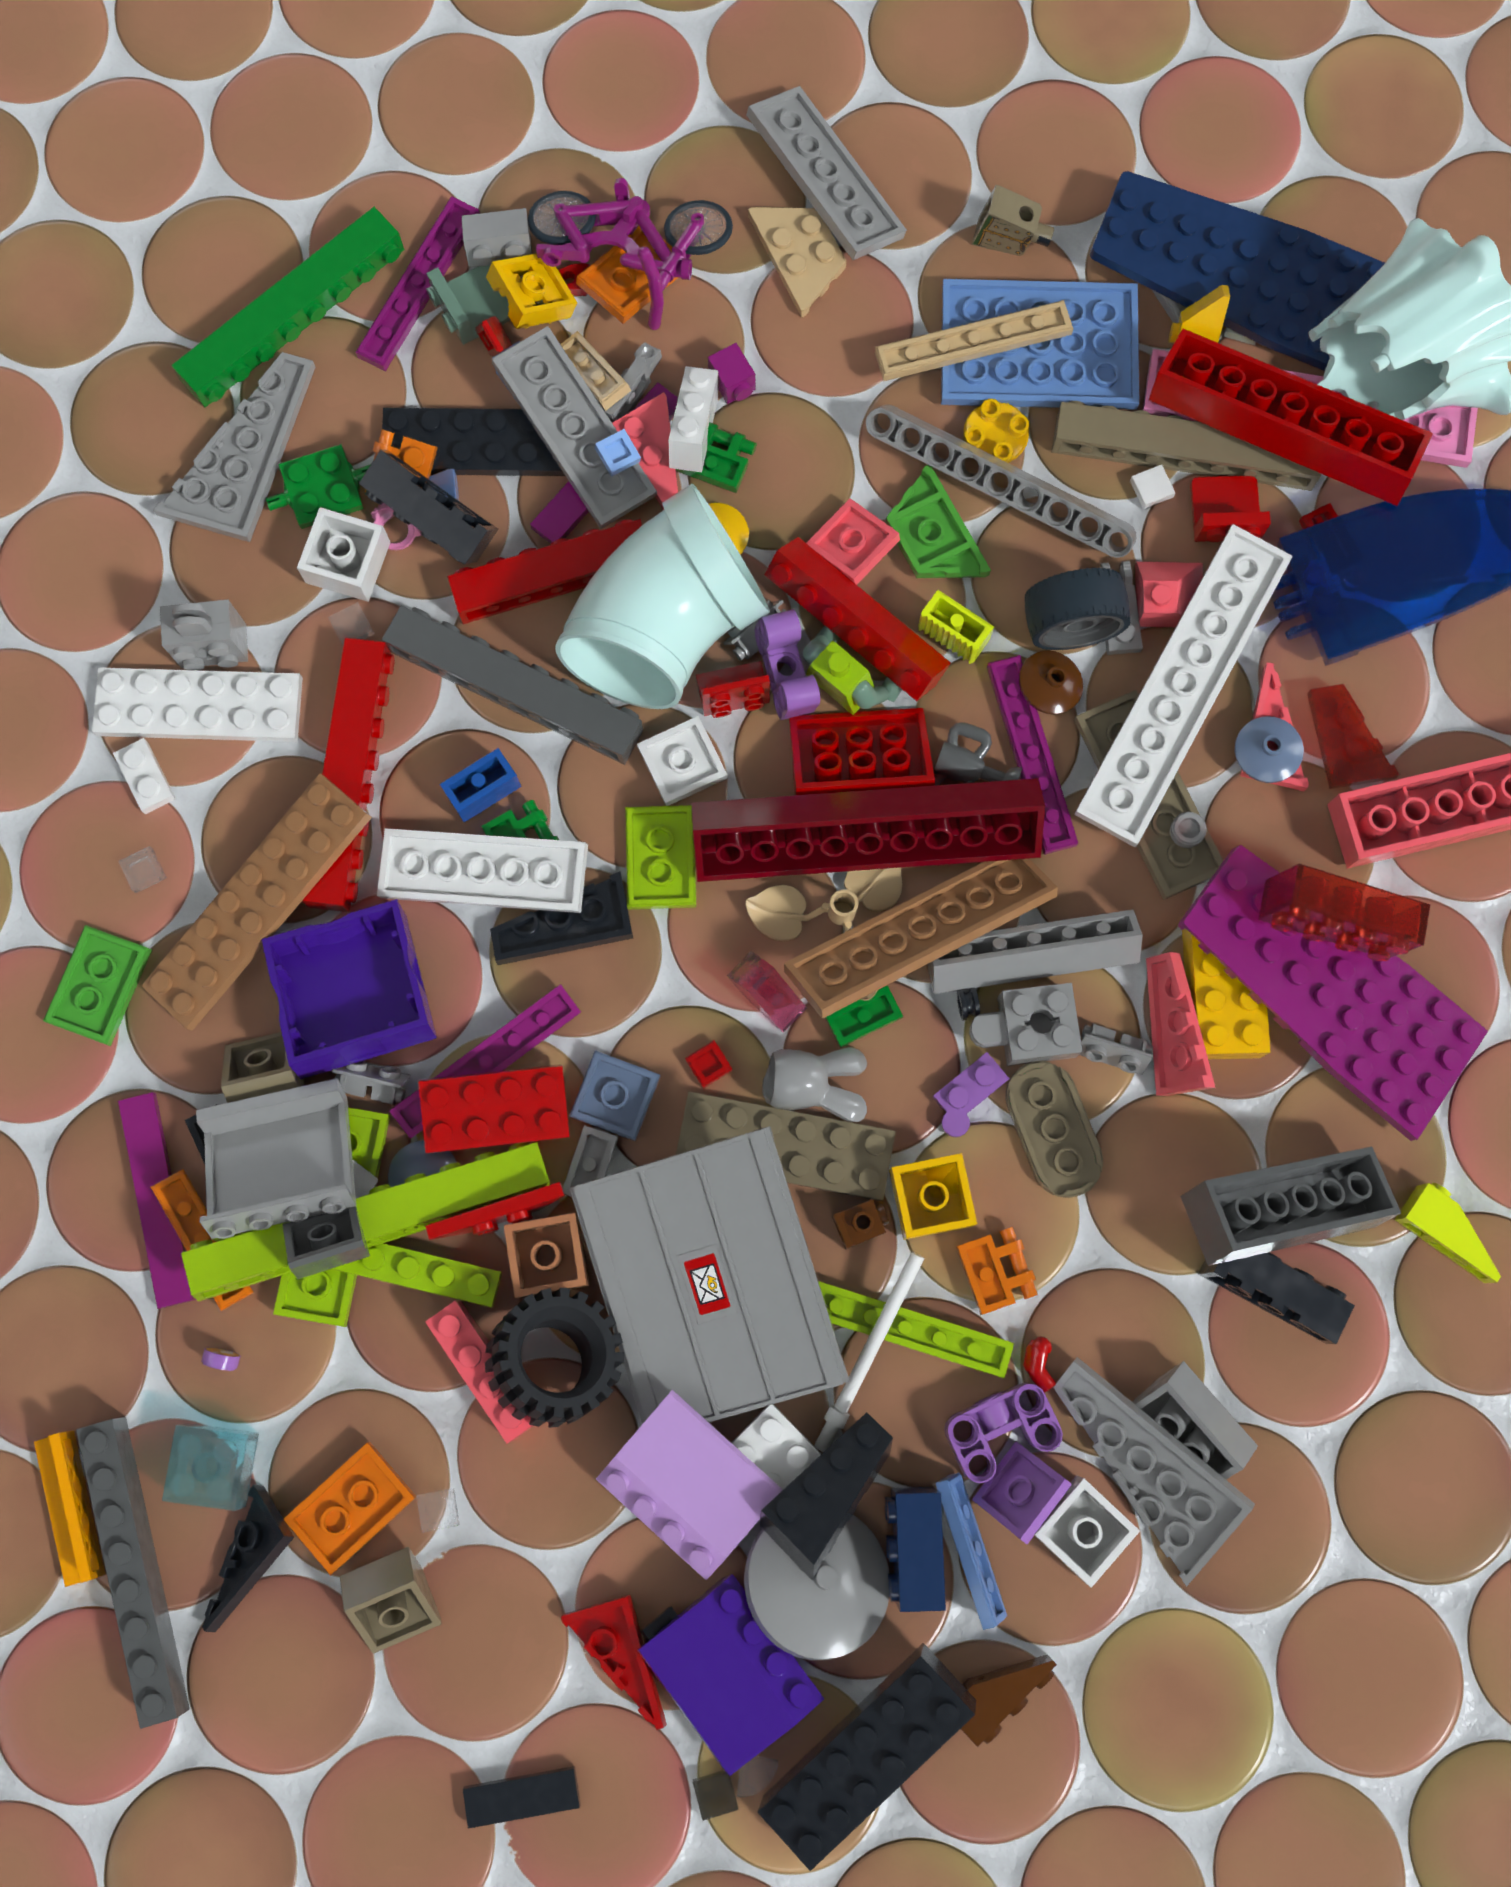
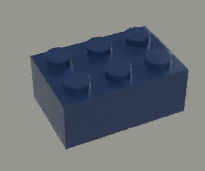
M935 1487L891 1488V1497H885V1519L888 1520V1524L892 1523V1535H886L887 1558H889V1562L894 1563V1573H888V1588L891 1602L896 1603L900 1612L946 1611L941 1492Z

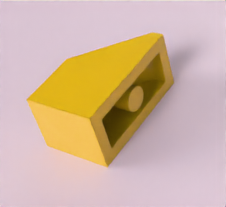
M1221 285L1181 311L1178 323H1172L1169 343H1175L1182 328L1218 343L1230 300L1229 287Z

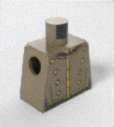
M996 185L979 215L972 245L1021 256L1025 253L1031 242L1048 247L1053 236L1054 227L1039 223L1042 206L1039 203Z

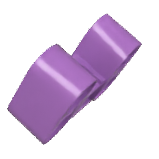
M792 609L761 617L754 629L758 650L762 655L767 675H769L774 705L779 719L784 720L814 712L820 704V691L813 674L806 676L797 647L801 639V626L796 611ZM777 664H788L792 669V675L784 676L780 674L777 670Z
M1029 1383L1018 1384L976 1402L973 1406L948 1418L944 1429L948 1443L961 1471L967 1478L976 1483L988 1482L996 1473L997 1465L987 1443L988 1441L1020 1426L1026 1440L1032 1447L1040 1451L1049 1452L1059 1447L1063 1437L1060 1424L1045 1393L1037 1385ZM1030 1389L1036 1395V1404L1031 1410L1026 1411L1019 1404V1396L1023 1391ZM965 1420L971 1425V1435L964 1441H958L954 1437L953 1428L956 1423ZM1041 1424H1048L1052 1429V1438L1046 1444H1039L1035 1438V1431ZM976 1455H983L987 1460V1468L980 1475H973L969 1469V1462Z

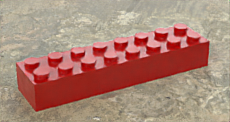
M1182 328L1160 367L1148 399L1398 506L1433 435L1430 431Z

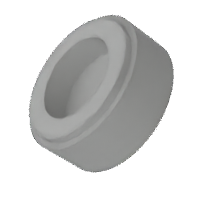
M1194 812L1179 814L1170 826L1172 840L1183 848L1197 846L1204 839L1207 832L1204 819Z

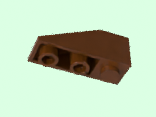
M1046 1654L968 1678L962 1685L976 1699L975 1716L961 1730L977 1747L983 1741L986 1744L990 1743L1000 1733L1002 1729L1000 1723L1009 1714L1015 1716L1028 1703L1026 1696L1035 1687L1041 1689L1054 1676L1052 1669L1057 1664Z

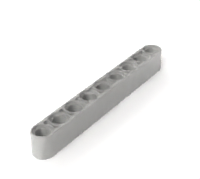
M882 405L871 411L867 416L866 429L874 438L1111 557H1124L1131 551L1136 542V531L1129 523L893 405ZM880 413L886 414L890 419V428L888 430L882 429L878 424L877 418ZM908 428H914L918 431L920 436L918 444H912L908 441L906 436ZM937 443H944L948 447L949 457L947 459L940 458L936 454L935 447ZM971 457L978 462V473L973 474L966 470L964 464L966 458ZM1001 472L1007 476L1009 482L1007 488H1000L995 484V473ZM1031 487L1035 489L1038 493V501L1035 503L1026 501L1023 496L1024 488ZM1061 502L1065 504L1068 508V515L1063 518L1057 517L1052 509L1053 503ZM1085 517L1095 519L1098 523V530L1096 532H1087L1082 526V519ZM1116 532L1125 534L1128 538V545L1125 547L1114 545L1111 538L1112 534Z

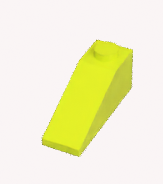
M1437 1183L1417 1185L1400 1210L1401 1214L1397 1215L1394 1220L1483 1283H1497L1501 1278L1500 1273L1461 1206L1450 1198L1452 1194Z

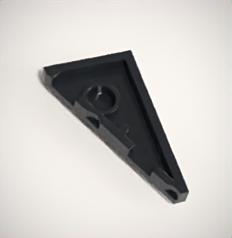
M252 1485L249 1490L248 1496L252 1497L253 1500L246 1520H238L234 1531V1540L228 1548L219 1576L224 1578L217 1600L210 1599L205 1612V1620L202 1625L205 1632H216L294 1538L264 1486Z

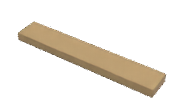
M1062 300L876 346L875 355L884 382L1072 335L1073 326L1065 302Z

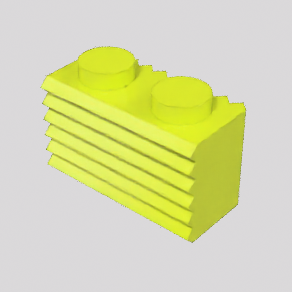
M939 590L936 591L922 610L918 624L919 631L924 630V635L929 634L930 638L935 637V642L940 641L941 645H946V649H951L952 653L957 652V656H962L963 660H968L969 664L975 662L989 642L994 630L993 625Z

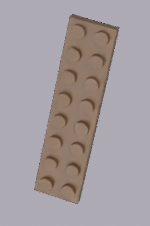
M320 773L141 986L185 1029L193 1031L263 948L262 939L274 935L372 817Z
M1030 859L982 862L785 962L784 973L823 1019L1057 897L1058 887Z

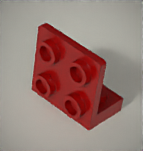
M761 661L696 674L704 716L712 715L713 718H721L730 715L733 710L745 708L746 711H754L763 708L766 703H770L769 675H764Z

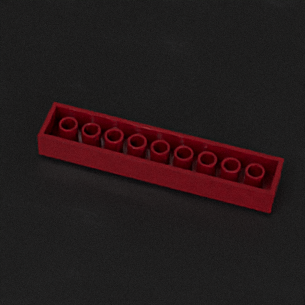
M1039 778L691 803L697 882L1041 858L1045 802Z

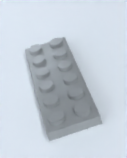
M800 86L748 107L746 116L852 260L904 238L907 229Z
M548 326L492 358V365L600 529L657 495L656 489L639 463L612 477L610 476L595 450V444L618 431Z

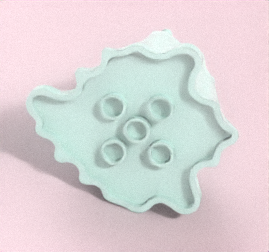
M1420 218L1413 219L1409 222L1401 243L1385 264L1363 287L1333 311L1318 326L1309 331V337L1313 342L1322 337L1320 349L1329 354L1330 357L1323 380L1317 383V385L1340 392L1348 398L1376 408L1391 416L1404 420L1445 406L1482 408L1500 415L1511 413V374L1508 369V362L1511 361V285L1502 274L1500 256L1496 244L1485 235H1479L1463 247H1460L1447 230L1432 228Z

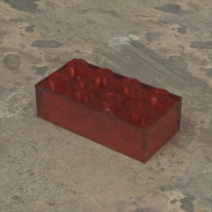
M1299 863L1265 880L1258 920L1270 923V927L1278 931L1287 932L1293 930L1303 933V937L1307 940H1325L1335 943L1337 949L1343 951L1358 950L1367 953V957L1372 960L1388 961L1391 957L1407 954L1410 950L1424 946L1430 904Z

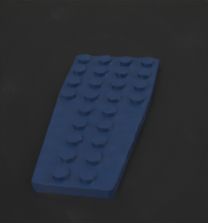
M1129 171L1123 172L1117 182L1090 251L1092 260L1185 307L1194 304L1221 285L1228 286L1230 300L1223 326L1267 348L1325 371L1329 362V354L1320 349L1322 337L1313 342L1309 337V331L1318 326L1333 311L1363 287L1385 264V262L1308 230Z

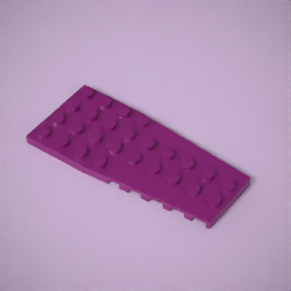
M1242 845L1230 851L1178 923V927L1181 930L1186 928L1200 942L1198 946L1206 954L1212 953L1226 967L1223 971L1232 979L1237 978L1251 991L1248 995L1257 1004L1263 1003L1275 1015L1273 1019L1284 1030L1289 1028L1300 1039L1298 1044L1329 1074L1410 1141L1418 1140L1488 1033L1483 1026L1410 965Z

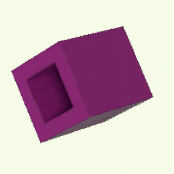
M737 343L708 357V369L718 370V390L727 404L734 400H744L756 390V374Z

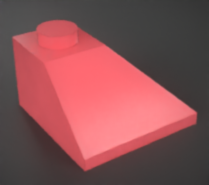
M1135 563V587L1140 627L1176 628L1203 578V563Z

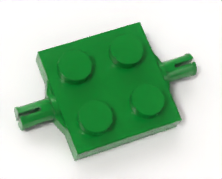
M342 444L278 464L284 480V492L265 497L270 511L289 505L295 513L298 525L301 529L313 526L320 507L344 515L364 509L359 495V482L370 465L354 469L348 462Z

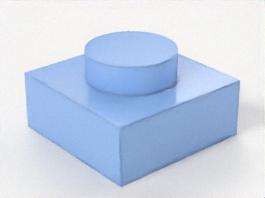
M625 429L595 444V450L611 477L639 463L641 460V456Z

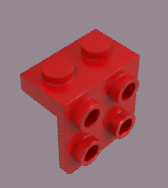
M1216 476L1195 477L1192 480L1190 489L1195 542H1221L1224 540L1232 524L1260 539L1263 537L1271 524L1270 511L1260 512L1258 481L1256 477Z

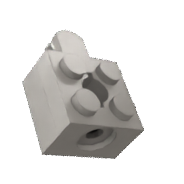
M229 599L160 606L162 646L181 668L185 670H202L204 666L210 665L228 668L237 666L239 662H248L246 623Z
M1072 983L1002 991L997 997L999 1012L979 1014L974 1018L969 1029L970 1038L978 1047L1004 1046L1007 1066L1027 1064L1033 1061L1076 1058L1082 1053Z

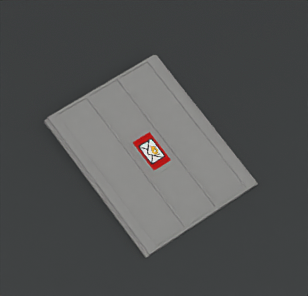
M770 1126L569 1188L608 1315H611L616 1322L612 1326L614 1334L621 1333L623 1343L618 1347L620 1352H624V1366L642 1424L671 1390L678 1394L707 1422H712L849 1382Z

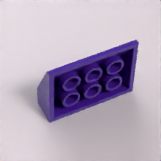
M733 1574L721 1578L637 1650L728 1776H731L793 1728L824 1700V1697L793 1655L777 1647L761 1631L751 1614L745 1590Z

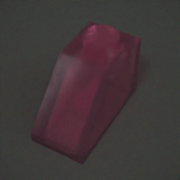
M752 951L727 975L744 997L783 1033L807 1009L775 968Z

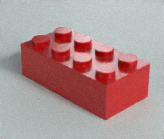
M561 1064L420 1079L418 1081L425 1153L570 1137L563 1066Z

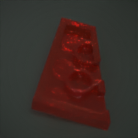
M1344 684L1309 690L1307 696L1329 789L1395 779L1400 775L1394 764L1390 765L1383 754V746L1378 738L1374 739L1364 723L1365 717Z

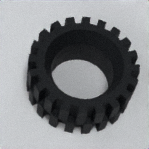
M560 1287L554 1294H552L551 1288L541 1290L535 1296L531 1294L508 1312L491 1333L495 1337L487 1343L485 1353L492 1354V1357L485 1362V1372H494L495 1377L488 1384L492 1392L499 1388L503 1392L504 1396L498 1400L503 1408L510 1403L516 1407L512 1414L516 1419L521 1420L528 1415L531 1417L529 1425L537 1427L545 1422H548V1428L559 1427L565 1422L568 1425L598 1407L614 1391L610 1387L619 1382L622 1372L615 1370V1368L624 1363V1352H615V1348L623 1343L621 1333L611 1334L610 1328L616 1324L613 1317L610 1315L604 1320L599 1315L604 1306L598 1301L591 1306L587 1305L585 1302L588 1295L579 1291L571 1298L569 1297L570 1288ZM538 1328H553L565 1333L573 1340L580 1352L582 1369L579 1380L572 1390L559 1393L550 1392L538 1387L531 1381L523 1368L521 1359L522 1344L528 1332Z

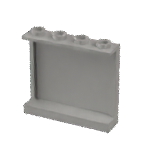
M337 1078L196 1110L197 1123L204 1132L207 1216L200 1217V1223L212 1239L230 1238L241 1232L265 1230L272 1225L290 1221L301 1222L311 1216L325 1213L336 1214L344 1209L356 1207L347 1096Z

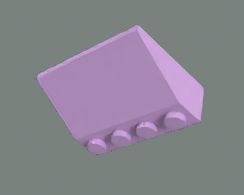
M671 1390L596 1478L601 1485L705 1580L713 1574L760 1520L761 1510L783 1490L673 1390Z

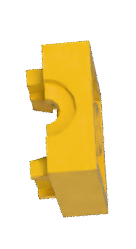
M537 253L493 261L486 275V279L493 291H499L502 297H507L509 303L508 316L516 329H527L530 326L544 323L551 324L554 321L571 318L577 305V301L558 269L546 265L541 258H538ZM542 299L544 304L536 306L535 302Z

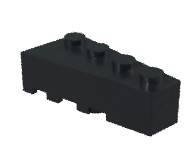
M389 450L379 451L359 483L367 489L364 494L380 505L384 502L394 510L393 515L408 525H414L421 531L422 536L436 545L439 544L453 558L465 565L479 560L498 531V528Z
M1269 1252L1211 1266L1207 1265L1206 1260L1204 1261L1198 1275L1325 1344H1337L1355 1307L1354 1304L1345 1300L1347 1295L1342 1291L1326 1285V1287L1321 1286L1313 1281L1314 1277L1298 1268L1293 1269L1281 1262L1282 1260Z
M867 1412L761 1510L760 1527L811 1580L815 1577L821 1563L833 1548L847 1521L849 1522L863 1495L868 1491L890 1455L893 1437Z

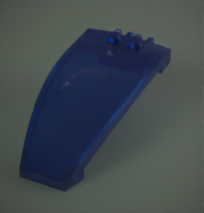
M1453 489L1405 496L1401 498L1398 506L1384 501L1279 538L1277 547L1293 557L1286 568L1288 574L1282 575L1274 591L1292 585L1294 592L1279 597L1273 604L1275 609L1278 610L1299 603L1278 614L1282 622L1304 615L1306 623L1291 627L1286 631L1287 639L1290 640L1311 633L1312 638L1316 641L1324 664L1327 666L1358 655L1362 650L1445 620L1510 590L1511 490Z

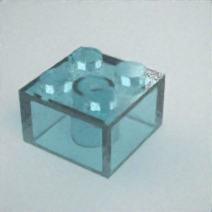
M190 1423L176 1425L162 1501L232 1511L246 1507L259 1433Z

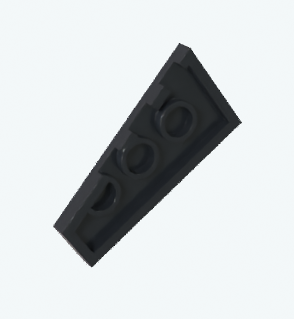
M621 872L610 875V879L594 885L592 883L584 887L581 913L538 910L533 913L529 911L491 928L493 950L497 965L634 939Z

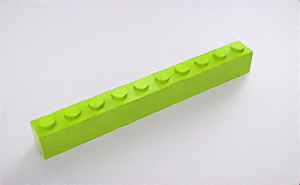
M515 1143L508 1148L509 1151L497 1155L494 1152H486L474 1158L475 1162L462 1166L460 1163H451L441 1167L439 1173L426 1176L424 1173L415 1174L404 1180L405 1183L391 1187L389 1184L372 1188L369 1191V1195L356 1198V1208L367 1247L370 1248L426 1230V1225L550 1185L538 1143ZM285 1223L272 1225L265 1230L237 1233L230 1238L214 1243L212 1240H204L190 1246L191 1250L181 1253L191 1295L199 1302L291 1273L292 1271L287 1260L282 1225Z

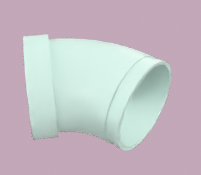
M690 484L662 502L664 510L636 530L607 558L579 596L564 625L563 633L559 636L555 645L559 660L574 676L593 689L630 705L648 709H667L677 705L682 697L683 688L687 685L697 663L722 635L735 626L742 630L770 613L769 606L745 561L716 514L694 484Z

